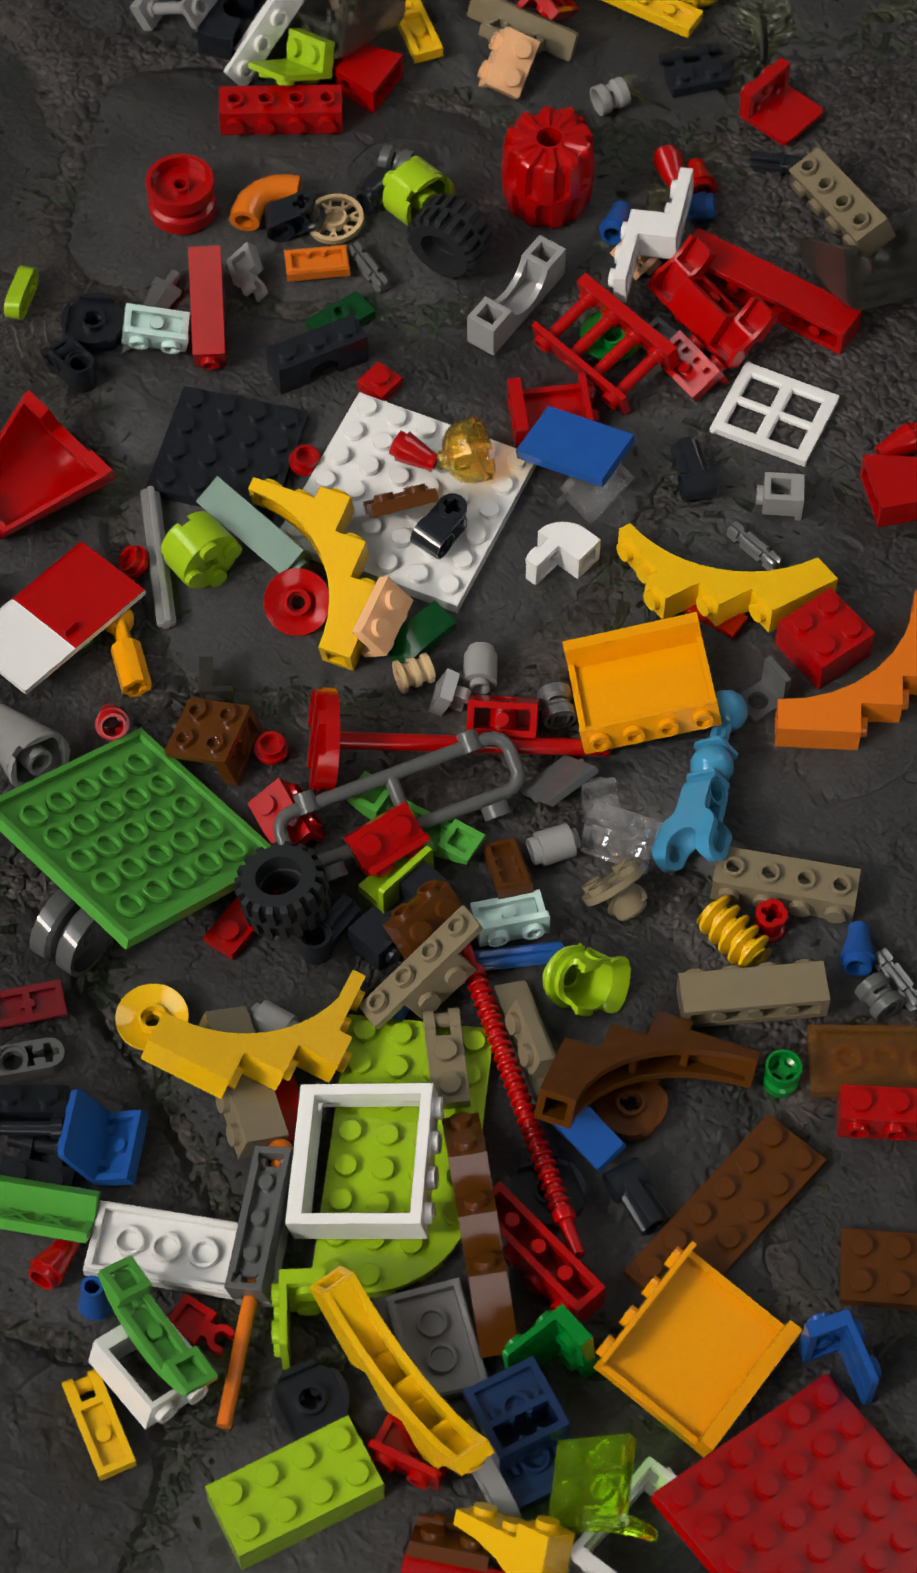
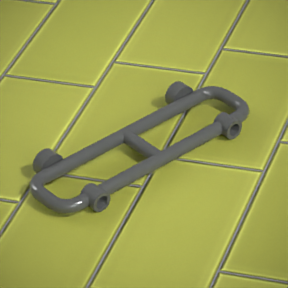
M476 728L456 735L457 743L318 795L314 794L313 789L294 795L295 803L282 809L274 820V837L278 845H284L285 841L291 842L287 826L294 818L307 815L385 784L394 806L402 801H406L408 804L399 779L470 754L489 745H496L503 751L511 772V779L507 784L416 818L422 830H426L481 809L485 822L512 812L507 799L517 794L523 786L525 778L524 767L516 746L508 736L496 731L484 732L478 735ZM347 844L317 855L318 860L322 862L328 882L349 874L344 860L354 856Z

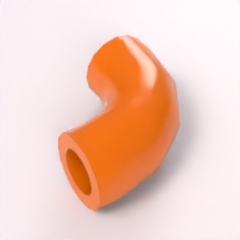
M273 174L253 181L239 193L234 202L229 217L230 223L242 231L256 230L259 227L260 220L264 214V207L267 203L300 191L302 177L293 174Z

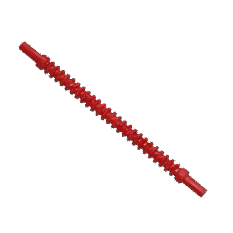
M469 943L459 953L471 962L476 971L465 982L469 984L468 990L472 992L471 999L475 1001L474 1007L478 1009L477 1015L479 1018H482L480 1023L483 1027H486L484 1034L489 1036L487 1042L492 1045L490 1050L495 1054L494 1061L498 1063V1071L502 1072L500 1077L505 1081L504 1088L508 1090L507 1097L512 1099L510 1105L515 1108L513 1113L516 1117H519L517 1124L523 1126L520 1132L522 1135H526L524 1143L529 1145L527 1148L528 1153L533 1154L530 1159L531 1162L536 1163L534 1170L539 1172L538 1180L543 1182L541 1189L547 1191L544 1197L550 1201L548 1208L553 1210L551 1217L554 1225L560 1227L568 1250L579 1259L586 1253L574 1223L576 1219L574 1208L568 1205L570 1198L564 1196L567 1190L561 1186L563 1179L557 1177L560 1171L558 1168H554L556 1160L551 1158L553 1155L552 1150L547 1149L549 1141L543 1140L546 1137V1133L541 1130L543 1125L537 1121L538 1119L534 1118L536 1106L530 1103L532 1096L527 1094L529 1087L523 1085L526 1080L525 1077L520 1076L522 1069L517 1067L519 1064L518 1059L513 1058L516 1053L515 1050L510 1049L512 1042L507 1040L509 1034L504 1031L506 1026L501 1022L502 1015L498 1013L499 1007L495 1004V997L491 996L493 991L492 988L488 987L489 980L486 979L484 966L477 962L471 943Z

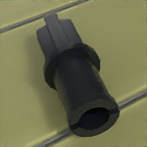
M752 151L750 168L779 172V176H782V173L790 174L789 169L806 156L785 154V151H782L781 154Z

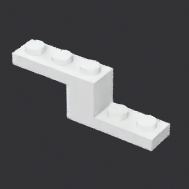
M680 167L678 179L672 180L670 188L672 202L666 203L665 212L631 209L628 222L623 221L621 227V241L623 242L622 245L617 244L614 257L616 268L610 269L608 287L613 288L614 296L621 302L627 303L638 256L670 259L679 250L694 191L693 168Z

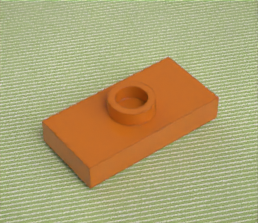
M347 245L284 250L287 282L350 276Z

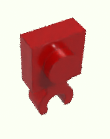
M187 1293L184 1294L167 1317L192 1347L198 1346L203 1340L207 1343L211 1354L216 1357L222 1358L224 1355L223 1348L215 1343L217 1338L224 1336L234 1341V1330L225 1324L215 1325L214 1323L218 1319L217 1313Z

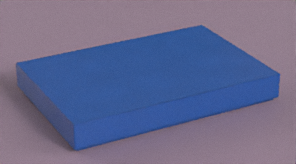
M548 406L516 449V455L518 459L604 487L634 445L635 438L632 433Z

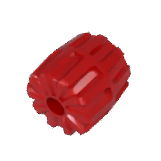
M553 106L543 107L540 113L536 115L528 111L522 113L519 116V124L516 127L509 126L506 132L502 156L501 176L504 197L507 199L509 211L514 217H520L525 221L526 225L534 228L537 226L551 227V229L562 228L563 224L580 218L584 213L585 205L590 202L594 182L595 158L593 136L587 124H580V117L569 110L564 111L562 114H557Z

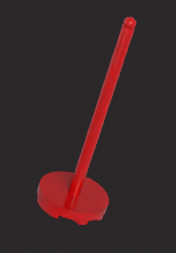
M321 687L320 689L312 690L308 716V726H311L307 753V769H311L309 789L323 793L336 787L340 749L433 752L457 743L456 735L340 732V704L337 688ZM509 737L516 746L518 754L601 755L605 757L612 752V749L585 755L581 738ZM489 745L472 753L503 754V751L496 745Z

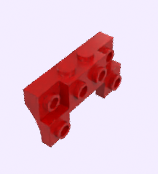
M691 234L681 248L654 272L646 286L674 314L675 320L681 325L686 326L726 368H737L754 343L763 342L779 316L759 296H751L740 311L704 275L717 254L697 234Z

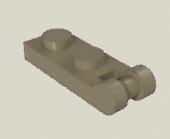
M459 1007L448 1008V1012L434 1014L433 1010L422 1011L430 1083L434 1084L438 1096L443 1097V1110L471 1107ZM450 1027V1035L436 1036L435 1028Z

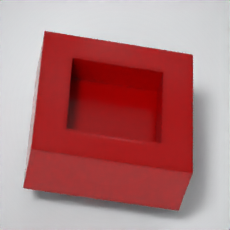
M379 361L357 380L358 390L385 402L403 386V377Z

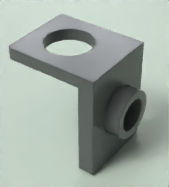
M771 655L764 660L761 681L740 693L748 706V717L754 723L776 711L778 699H787L789 696L791 678ZM753 695H762L767 699L768 705L763 709H754L749 705L748 699Z

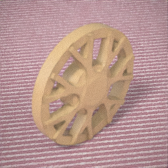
M329 194L316 200V204L325 209L327 218L321 228L309 231V234L314 239L325 244H340L353 239L361 231L364 224V213L356 199L345 194ZM341 201V207L332 206V202ZM351 207L357 210L349 215L346 214V211ZM349 221L357 222L355 227L347 225ZM325 230L331 231L329 236H324L322 233ZM344 230L346 232V234L341 236H337L336 233L337 231Z

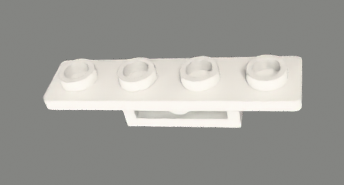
M267 0L235 47L236 53L224 69V73L239 86H248L257 71L248 68V61H259L267 58L305 0Z

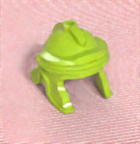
M582 943L566 946L558 950L548 961L543 972V987L546 995L553 1003L562 1008H572L577 1015L591 1016L594 1011L600 1009L610 1014L617 1013L625 1002L631 976L630 962L625 956L608 957L590 947H587L585 950V946Z

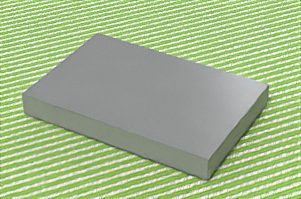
M459 1278L385 1296L396 1340L443 1400L462 1396L464 1389L488 1378Z

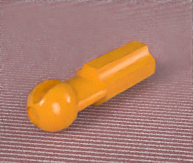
M131 608L105 628L106 632L115 637L116 642L111 647V654L122 694H127L130 698L142 696L145 692L151 690L152 685L141 643L131 638L130 630L134 625V613Z

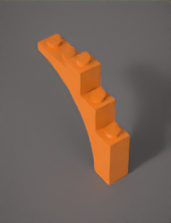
M917 590L914 592L910 621L906 633L894 652L876 670L859 681L831 693L807 698L778 699L775 713L776 747L858 750L860 738L867 736L868 722L899 723L902 710H908L909 694L917 695Z

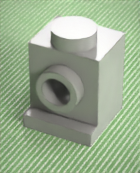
M765 472L763 485H757L756 505H762V514L795 516L794 520L801 521L804 506L805 474Z

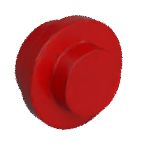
M300 445L295 448L289 457L291 470L301 476H311L321 459L318 450L311 445Z
M140 545L126 547L119 557V568L132 579L143 574L149 566L148 551Z
M264 732L254 743L255 757L263 764H278L288 755L287 740L277 732Z

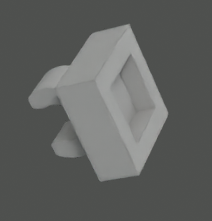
M447 668L436 683L428 712L441 717L448 707L455 711L461 712L463 710L464 703H468L471 690L463 686H457L460 673Z

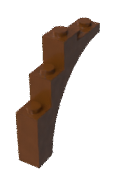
M659 1010L648 1035L612 1024L601 1048L565 1037L540 1087L534 1118L570 1129L580 1113L596 1099L617 1088L641 1081L662 1078H697L725 1082L750 1089L761 1052L691 1030L693 1021Z
M459 1112L448 1118H443L442 1126L481 1358L502 1355L505 1345L512 1337L517 1335L487 1150L479 1113Z

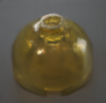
M472 416L453 423L446 430L442 438V449L437 451L441 468L448 469L453 478L467 484L482 483L495 478V459L489 460L488 452L489 449H492V445L482 420Z

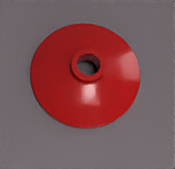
M292 568L282 571L270 581L265 590L263 599L265 614L269 622L282 633L291 636L310 634L319 629L328 617L329 589L323 579L310 570ZM298 596L303 597L305 601L301 609L293 607V600Z

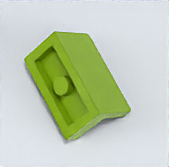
M427 845L410 859H407L406 856L394 862L395 868L379 878L375 874L368 876L358 885L359 893L384 914L400 900L399 882L424 860L434 868L433 849Z

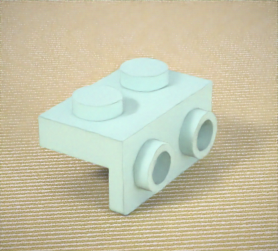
M126 303L121 344H128L131 348L139 350L147 349L148 347L157 348L168 354L185 352L189 342L190 312Z
M540 889L533 890L532 893L499 900L498 898L470 903V912L483 927V930L477 935L479 947L487 945L498 947L506 944L508 941L522 938L533 940L550 933L549 911L545 910Z

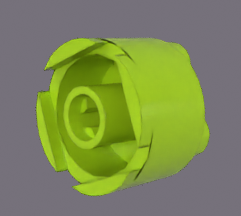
M413 156L410 160L402 163L396 170L387 172L382 182L385 186L383 191L385 209L408 227L432 196H437L438 194H445L446 196L448 194L455 195L453 182L419 156Z
M207 511L194 512L187 516L190 521L182 527L177 523L170 529L162 542L161 554L164 556L163 560L189 588L200 589L209 585L215 588L226 580V572L233 565L235 559L240 556L242 547L211 513Z

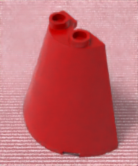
M29 390L23 395L0 432L1 541L6 536L97 491L117 478L114 471L92 450L88 451L68 432L52 412Z

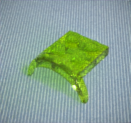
M629 1433L558 1440L548 1516L558 1519L561 1522L560 1526L574 1533L612 1532L638 1537L649 1542L656 1541L658 1533L652 1525L628 1515L636 1448L634 1437Z

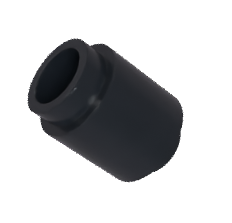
M381 166L376 167L356 187L354 199L360 203L363 210L372 212L383 205L385 186L382 182L386 173L391 169Z

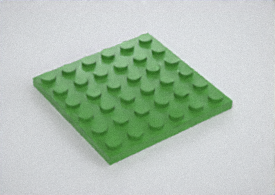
M142 728L130 732L117 740L0 795V832L125 949L136 945L236 890L234 880L238 877L237 869L239 866L246 865L244 859L249 854L252 856L257 854L256 849L262 846L264 849L271 847L270 843L175 758L167 757L164 752L165 749Z

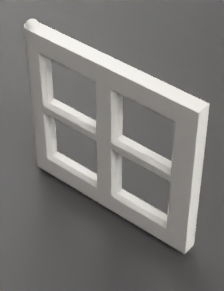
M748 361L744 363L709 430L712 434H718L805 467L839 402L840 396ZM751 378L780 388L770 407L742 397ZM793 393L821 403L812 422L783 412ZM737 405L766 415L756 434L728 424ZM779 420L807 430L798 449L769 439Z

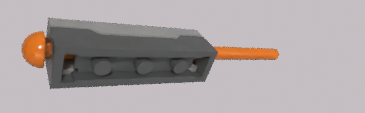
M276 1139L268 1146L255 1145L224 1286L236 1304L241 1305L216 1423V1426L222 1429H231L255 1313L258 1307L273 1308L271 1286L272 1283H279V1269H282L289 1235L285 1221L294 1150L292 1143L286 1139Z

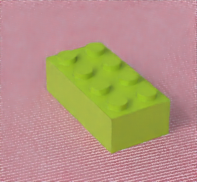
M348 1415L205 1486L208 1502L241 1570L385 1499L384 1483Z

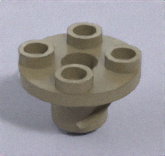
M627 856L611 867L612 873L603 879L600 876H596L582 886L585 892L582 900L586 906H594L606 901L609 905L608 913L611 916H616L619 921H628L635 918L647 905V894L644 888L634 883L644 874L647 866L643 860H631Z

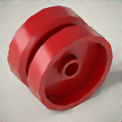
M173 154L157 160L148 169L145 183L150 218L158 228L170 234L187 235L206 228L214 220L217 211L213 171L206 161L195 155Z

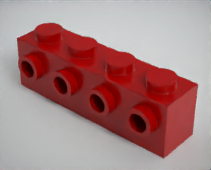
M342 85L220 86L219 121L221 135L343 133Z
M841 1084L837 1099V1137L917 1141V1088Z
M499 1181L492 1188L506 1265L511 1269L516 1267L525 1276L524 1281L529 1289L536 1295L542 1293L551 1302L550 1307L552 1311L563 1304L582 1324L604 1305L606 1287Z

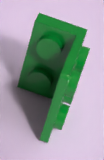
M563 1304L554 1311L548 1310L544 1312L535 1322V1326L523 1335L517 1334L512 1337L502 1351L505 1369L531 1356H534L541 1368L556 1355H559L563 1364L570 1371L577 1370L585 1379L596 1371L593 1368L596 1364L593 1336Z

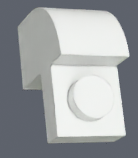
M555 522L544 526L538 531L537 546L531 549L525 559L526 579L537 585L557 565L579 579L599 560L601 539L584 527L571 522Z

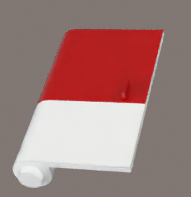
M82 542L78 543L0 608V674L27 695L146 594L145 589L88 545Z

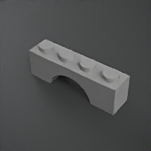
M539 235L522 254L518 269L506 290L495 300L485 296L468 315L467 342L494 356L565 274L566 249Z

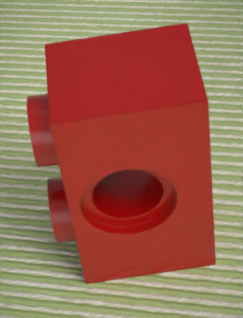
M470 694L467 708V730L476 728L478 735L484 732L496 731L508 737L536 738L538 733L539 698Z

